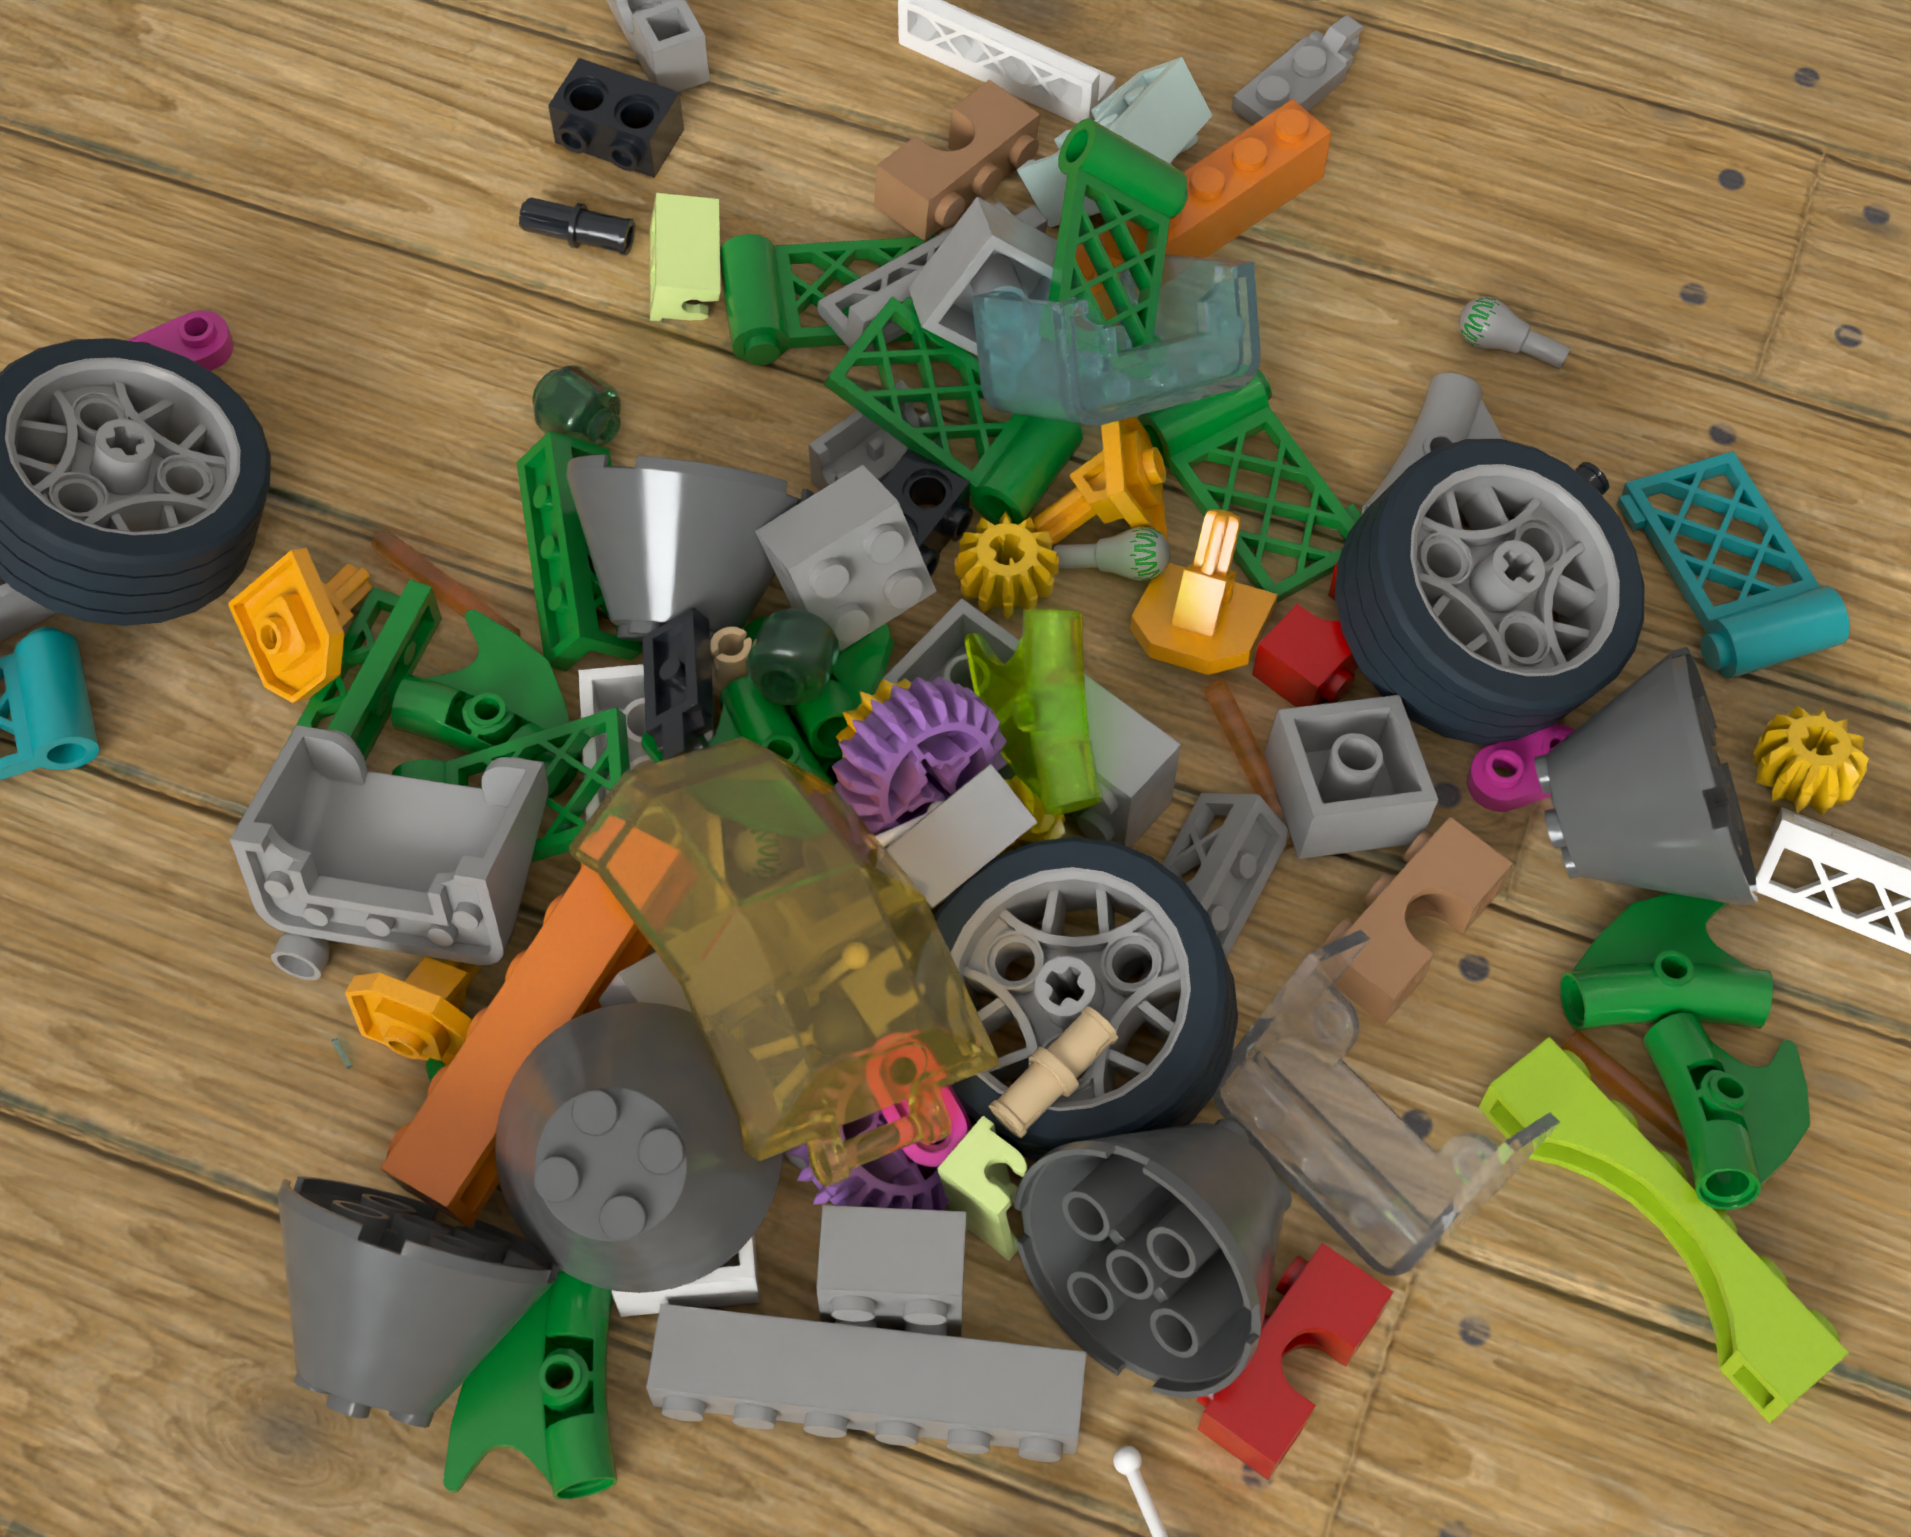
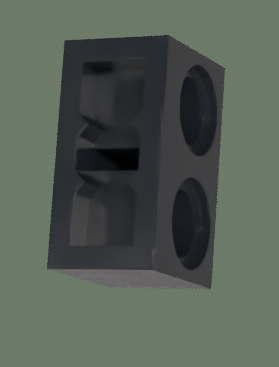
M578 58L548 105L555 143L563 145L572 152L585 153L611 162L623 170H634L654 178L684 131L680 92Z
M908 449L881 484L899 502L931 577L939 563L940 552L950 539L954 542L958 541L970 525L973 517V510L969 508L970 482ZM923 504H933V505H936L935 507H932V508H923V507H920V505H923Z

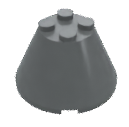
M607 455L581 456L568 461L567 481L610 621L613 624L619 625L617 638L635 642H643V636L692 608H696L709 619L710 641L717 631L725 627H738L742 629L776 575L755 530L815 494L808 489H802L801 499L786 494L787 481L741 469L694 461L637 456L635 468L608 466L609 456Z
M1687 647L1671 651L1547 754L1534 757L1541 788L1545 794L1551 793L1554 807L1553 809L1545 810V821L1554 848H1561L1564 864L1570 879L1583 877L1747 906L1758 903L1757 895L1754 896L1752 893L1753 891H1758L1749 842L1728 762L1721 764L1716 749L1712 748V746L1717 745L1714 733L1717 725L1699 671Z
M624 1003L599 1008L568 1021L549 1034L527 1056L514 1075L500 1109L496 1128V1167L500 1187L513 1219L524 1236L548 1261L565 1273L600 1288L633 1293L658 1292L692 1283L712 1273L738 1253L755 1234L773 1202L779 1184L783 1163V1130L781 1131L778 1112L770 1091L769 1082L755 1059L730 1033L714 1022L679 1007L660 1003Z
M1220 1119L1214 1124L1193 1123L1077 1141L1061 1145L1049 1151L1033 1164L1024 1175L1016 1193L1014 1208L1017 1210L1022 1209L1025 1234L1016 1242L1025 1271L1042 1303L1066 1334L1090 1357L1117 1376L1127 1368L1144 1378L1156 1382L1152 1386V1391L1155 1393L1179 1398H1196L1214 1394L1229 1386L1247 1368L1254 1357L1261 1334L1284 1212L1291 1206L1292 1197L1287 1185L1276 1177L1266 1159L1249 1143L1245 1130L1239 1124L1229 1119Z
M298 1176L294 1189L290 1187V1180H282L278 1192V1205L297 1372L294 1382L305 1389L329 1394L326 1406L341 1414L356 1418H368L371 1408L374 1407L389 1411L390 1417L402 1423L416 1427H430L433 1415L557 1279L560 1268L548 1261L528 1240L480 1220L475 1221L473 1228L466 1226L455 1227L435 1220L438 1209L426 1202L391 1192L337 1180Z

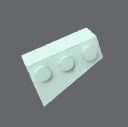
M1182 57L1138 72L1091 110L1095 117L1094 121L1169 164L1179 153L1189 149L1198 141L1197 133L1213 116ZM1071 130L1064 131L1054 139L1059 148L1055 154L1036 161L1034 159L1028 160L1017 169L1039 211L1048 219L1047 225L1049 228L1060 225L1067 175L1060 171L1058 157L1061 146ZM1085 196L1083 207L1087 215L1091 216L1100 213L1095 201Z

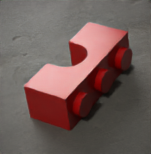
M1337 563L1335 564L1328 596L1335 601ZM1297 603L1258 644L1252 675L1295 707L1324 704L1326 701L1337 703L1352 685L1355 679L1353 672L1358 668V665L1342 633L1340 620L1329 621L1318 618Z
M1321 1243L1309 1262L1298 1255L1280 1279L1275 1290L1281 1293L1284 1298L1271 1316L1264 1313L1258 1347L1247 1368L1226 1388L1214 1394L1197 1398V1402L1206 1408L1203 1411L1197 1430L1267 1480L1270 1479L1305 1428L1316 1407L1314 1403L1290 1386L1283 1373L1282 1358L1296 1349L1313 1348L1325 1352L1346 1367L1384 1312L1393 1294V1291L1324 1243Z

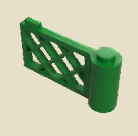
M1087 118L1077 123L1068 133L1058 157V167L1063 174L1067 175L1043 333L1138 381L1157 371L1161 338L1155 336L1154 332L1170 218L1176 217L1182 211L1187 202V177L1182 170L1096 121ZM1085 196L1095 201L1106 223L1105 225L1094 229L1083 207ZM1131 221L1148 230L1146 249L1143 254H1140L1125 222ZM1108 230L1125 263L1115 268L1098 235ZM1083 244L1098 274V277L1088 282L1075 259L1077 246ZM1126 269H1129L1140 291L1138 304L1135 306L1132 305L1117 275ZM1101 282L1118 314L1107 321L1090 289ZM1074 296L1091 328L1086 332L1066 322L1069 299ZM1119 321L1122 322L1132 342L1131 355L1120 349L1110 329V326Z
M756 234L739 235L727 240L720 247V271L733 353L739 359L751 364L766 365L777 360L778 357L782 356L790 348L846 345L828 324L826 326L801 328L799 316L811 304L818 308V301L827 297L823 292L835 279L847 286L861 278L847 269L853 261L869 260L881 267L925 242L919 237L774 245L768 238ZM931 236V237H930L928 240H926L925 242L931 240L932 238H934V237H936V236ZM812 263L825 271V273L811 286L792 274L790 264ZM795 293H796L797 295L801 296L797 301H796ZM850 306L841 310L847 318ZM907 332L891 342L912 341V338Z
M893 296L888 300L823 384L910 450L970 482V494L973 505L987 521L994 525L999 524L1000 518L1005 511L1011 518L1012 524L1019 525L1026 520L1083 440L1082 429L1072 411L1058 404L1037 405L963 348L922 328L913 301L908 297L903 303ZM890 320L911 335L914 350L887 351L883 328ZM873 343L874 352H865ZM948 362L959 370L962 386L936 387L930 363ZM917 363L923 388L895 389L890 365ZM877 365L883 390L864 391L848 379L846 375L855 366ZM979 398H996L1015 413L1008 422L984 423ZM965 399L971 424L944 426L939 401ZM926 402L931 427L914 428L902 419L899 403ZM997 436L989 446L988 437ZM948 439H975L979 462L973 470H970L951 455Z
M1237 363L1139 414L1137 419L1149 434L1152 446L1157 447L1161 453L1165 467L1171 470L1204 517L1205 513L1210 509L1228 511L1230 504L1264 512L1259 535L1242 530L1239 531L1233 558L1255 588L1278 594V603L1334 572L1335 564L1339 560L1343 548L1330 552L1309 547L1313 524L1337 529L1343 539L1346 540L1347 534L1362 515L1354 504L1346 508L1343 507L1269 407L1268 400L1272 397V391L1262 371L1258 368L1252 369L1245 363ZM1264 430L1278 449L1275 462L1241 454L1244 440ZM1235 446L1234 452L1227 451V449ZM1283 458H1285L1289 465L1283 464ZM1204 461L1231 466L1226 488L1202 483L1192 468ZM1240 468L1272 476L1268 497L1265 498L1233 490L1237 469ZM1279 478L1303 483L1311 494L1309 508L1275 500ZM1215 501L1223 502L1221 509ZM1317 504L1321 507L1323 511L1316 510ZM1271 514L1306 522L1301 544L1267 537ZM1249 547L1256 549L1255 556L1251 552ZM1263 551L1297 558L1295 574L1274 584L1261 566ZM1305 561L1314 562L1312 565L1304 568Z
M617 707L446 762L434 759H417L404 762L392 771V775L469 787L468 777L484 772L490 762L500 757H519L531 760L533 756L548 751L556 756L545 771L549 785L548 797L570 766L584 774L586 778L565 807L547 797L546 805L559 813V816L544 837L537 839L531 863L580 848V852L585 854L588 847L595 840L604 836L613 821L635 831L626 715ZM604 733L607 734V748L592 769L576 760L590 738ZM602 786L611 792L612 816L586 823L579 817Z

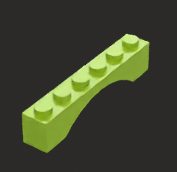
M1548 1037L1489 1085L1478 1108L1524 1158L1558 1165L1597 1181L1629 1201L1661 1230L1685 1261L1703 1295L1715 1334L1719 1369L1769 1423L1775 1420L1849 1354L1839 1342V1335L1832 1323L1818 1311L1808 1310L1788 1289L1786 1277L1778 1266L1764 1256H1757L1737 1235L1735 1223L1723 1209L1710 1207L1698 1199L1695 1189L1687 1182V1175L1680 1163L1669 1153L1658 1151L1641 1134L1633 1114L1619 1101L1609 1100L1591 1081L1588 1068L1576 1054L1569 1050H1562Z

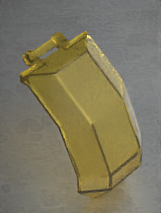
M742 736L624 772L569 846L571 857L599 874L681 985L739 1118L744 1151L759 1162L807 1143L809 1163L815 1178L822 1186L829 1187L848 1179L853 1168L919 1141L930 1145L949 1137L952 1125L942 1099L941 1088L998 1066L996 1052L925 896L832 785L775 752ZM908 1099V1116L842 1142L840 1126Z

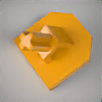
M1127 404L1110 408L1101 417L1103 450L1069 475L1076 485L1074 489L1033 519L1036 532L1049 531L1050 537L1053 540L1052 546L1056 545L1096 514L1104 524L1125 518L1131 528L1140 526L1155 528L1163 534L1168 542L1163 492L1166 470L1161 453L1157 447L1152 446L1149 434Z
M1218 509L1208 510L1205 513L1194 561L1188 567L1169 563L1165 571L1157 578L1151 579L1131 616L1130 631L1149 658L1206 675L1248 665L1276 608L1278 594L1235 582L1236 572L1230 570L1241 527V519L1232 512Z
M307 548L294 549L289 551L228 603L265 688L295 703L308 700L341 674L344 643L342 627L354 616L351 610L372 589L368 581L370 573L364 567L357 569L352 564H346L324 584L318 575Z
M425 956L404 982L380 972L354 975L345 991V995L361 1036L384 1044L392 1051L406 1058L422 1059L424 1061L432 1058L450 1065L466 1041L467 1030L472 1021L471 1018L462 1012L465 1006L466 988L485 965L445 959L435 960Z

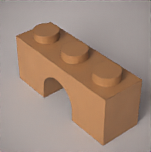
M991 80L986 81L952 107L948 149L951 151L935 149L914 136L877 165L874 206L925 242L943 227L948 228L955 224L963 211L973 203L976 197H989L1003 179L1017 168H1020L1028 160L1034 159L1039 148L1037 134L1040 113Z
M1451 816L1434 834L1425 829L1417 836L1404 854L1403 860L1407 862V865L1395 878L1385 873L1365 897L1363 904L1368 908L1355 922L1348 917L1344 918L1331 932L1323 945V949L1329 952L1321 977L1383 1025L1424 980L1434 955L1431 950L1412 936L1407 928L1406 921L1417 916H1433L1445 921L1463 935L1502 891L1513 865V862Z

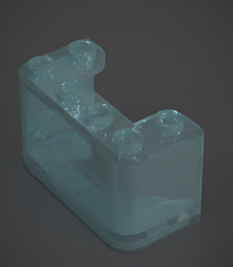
M1165 254L1154 335L1161 338V341L1132 348V342L1121 321L1109 326L1095 324L1087 318L1085 314L1089 313L1088 300L1069 299L1051 302L1024 299L1013 291L999 290L972 296L981 388L985 400L998 411L1087 426H1100L1240 389L1251 382L1260 365L1261 351L1255 265L1251 261ZM1129 269L1121 272L1119 279L1132 305L1135 306L1138 304L1140 291ZM1117 343L1122 351L1117 352Z

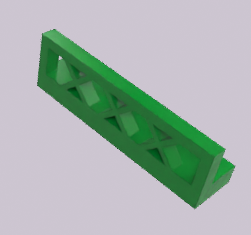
M549 431L516 462L543 655L549 661L552 668L567 671L589 651L631 661L642 652L640 642L617 638V635L599 631L596 608L599 606L608 617L609 614L598 578L590 570L588 559L590 552L566 477L567 463L576 457L609 456L608 466H612L610 451L595 444Z
M409 579L401 596L372 587L344 637L341 674L311 697L296 725L317 728L321 719L335 714L327 730H337L351 737L366 761L391 715L394 696L401 680L406 675L413 674L442 620L431 586ZM381 610L391 613L378 638L374 641L370 630ZM366 639L368 645L361 647ZM363 664L347 692L343 684L345 675L349 668ZM337 690H339L340 696L333 698Z

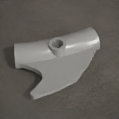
M1443 373L1433 377L1430 381L1420 414L1403 450L1385 479L1362 507V514L1410 465L1435 448L1464 439H1503L1481 399L1482 389L1477 382L1467 376L1455 373ZM1460 518L1461 523L1469 526L1467 520Z

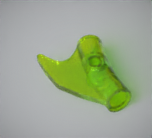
M1059 609L1023 610V635L1013 657L1006 664H1003L998 659L981 633H968L965 637V646L974 693L994 711L995 717L1000 721L998 727L1001 729V734L1007 740L1001 749V754L1014 773L1042 800L1045 814H1065L1102 802L1103 795L1093 753L1085 692L1083 611Z

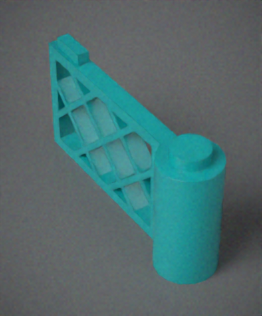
M1733 451L1625 483L1622 492L1623 496L1619 497L1617 505L1633 531L1643 528L1704 628L1706 634L1701 638V651L1710 669L1718 670L1727 679L1835 647L1847 641L1850 632L1849 616L1841 596L1828 585L1820 587ZM1725 475L1735 490L1733 499L1731 500L1699 489L1701 481ZM1662 493L1683 500L1684 503L1678 516L1653 508L1647 497ZM1691 504L1725 515L1720 529L1717 530L1685 519ZM1732 518L1758 526L1764 536L1761 545L1726 533ZM1678 534L1712 545L1707 560L1703 561L1681 553L1675 544ZM1719 548L1754 560L1748 576L1713 564ZM1763 563L1786 571L1793 583L1778 587L1755 579L1760 564ZM1706 579L1741 591L1738 600L1714 607L1703 590Z
M52 627L33 630L16 645L13 654L0 657V680L4 679L6 691L0 698V728L15 735L18 753L0 758V780L40 767L50 770L78 768L90 763L97 757L100 750L77 638ZM10 713H11L12 721L7 720V718H8V716L10 715Z

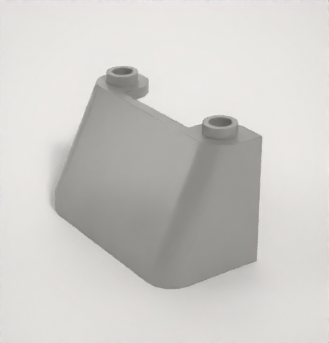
M296 725L232 834L230 841L256 912L266 923L280 931L475 965H491L499 962L503 957L513 936L548 797L549 785L543 762L526 760L519 757H500L491 761L482 776V789L370 772L367 770L360 749L347 734L337 730Z

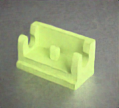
M656 193L650 224V321L661 322L662 318L677 320L707 319L709 317V307L707 305L688 304L685 301L699 300L706 302L719 300L721 291L719 199Z
M982 1116L937 1169L945 1196L949 1199L947 1202L949 1210L966 1212V1228L1010 1261L1018 1251L1016 1242L1018 1239L1009 1228L1006 1211L1010 1206H1014L1018 1187L1010 1182L1007 1165L1012 1168L1013 1173L1024 1177L1028 1170L1021 1153L996 1134L994 1123Z

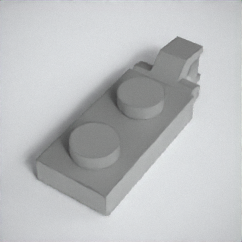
M1346 15L1331 25L1325 35L1316 30L1309 37L1305 36L1233 96L1232 109L1253 125L1291 99H1294L1305 110L1309 111L1345 81L1346 72L1353 64L1354 56L1352 55L1360 47L1358 43L1363 26Z

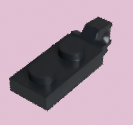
M696 608L690 609L642 637L646 733L655 739L657 749L663 753V762L666 765L670 764L682 773L684 779L688 781L709 770L711 747L704 734L713 730L714 726L712 719L714 717L709 619Z

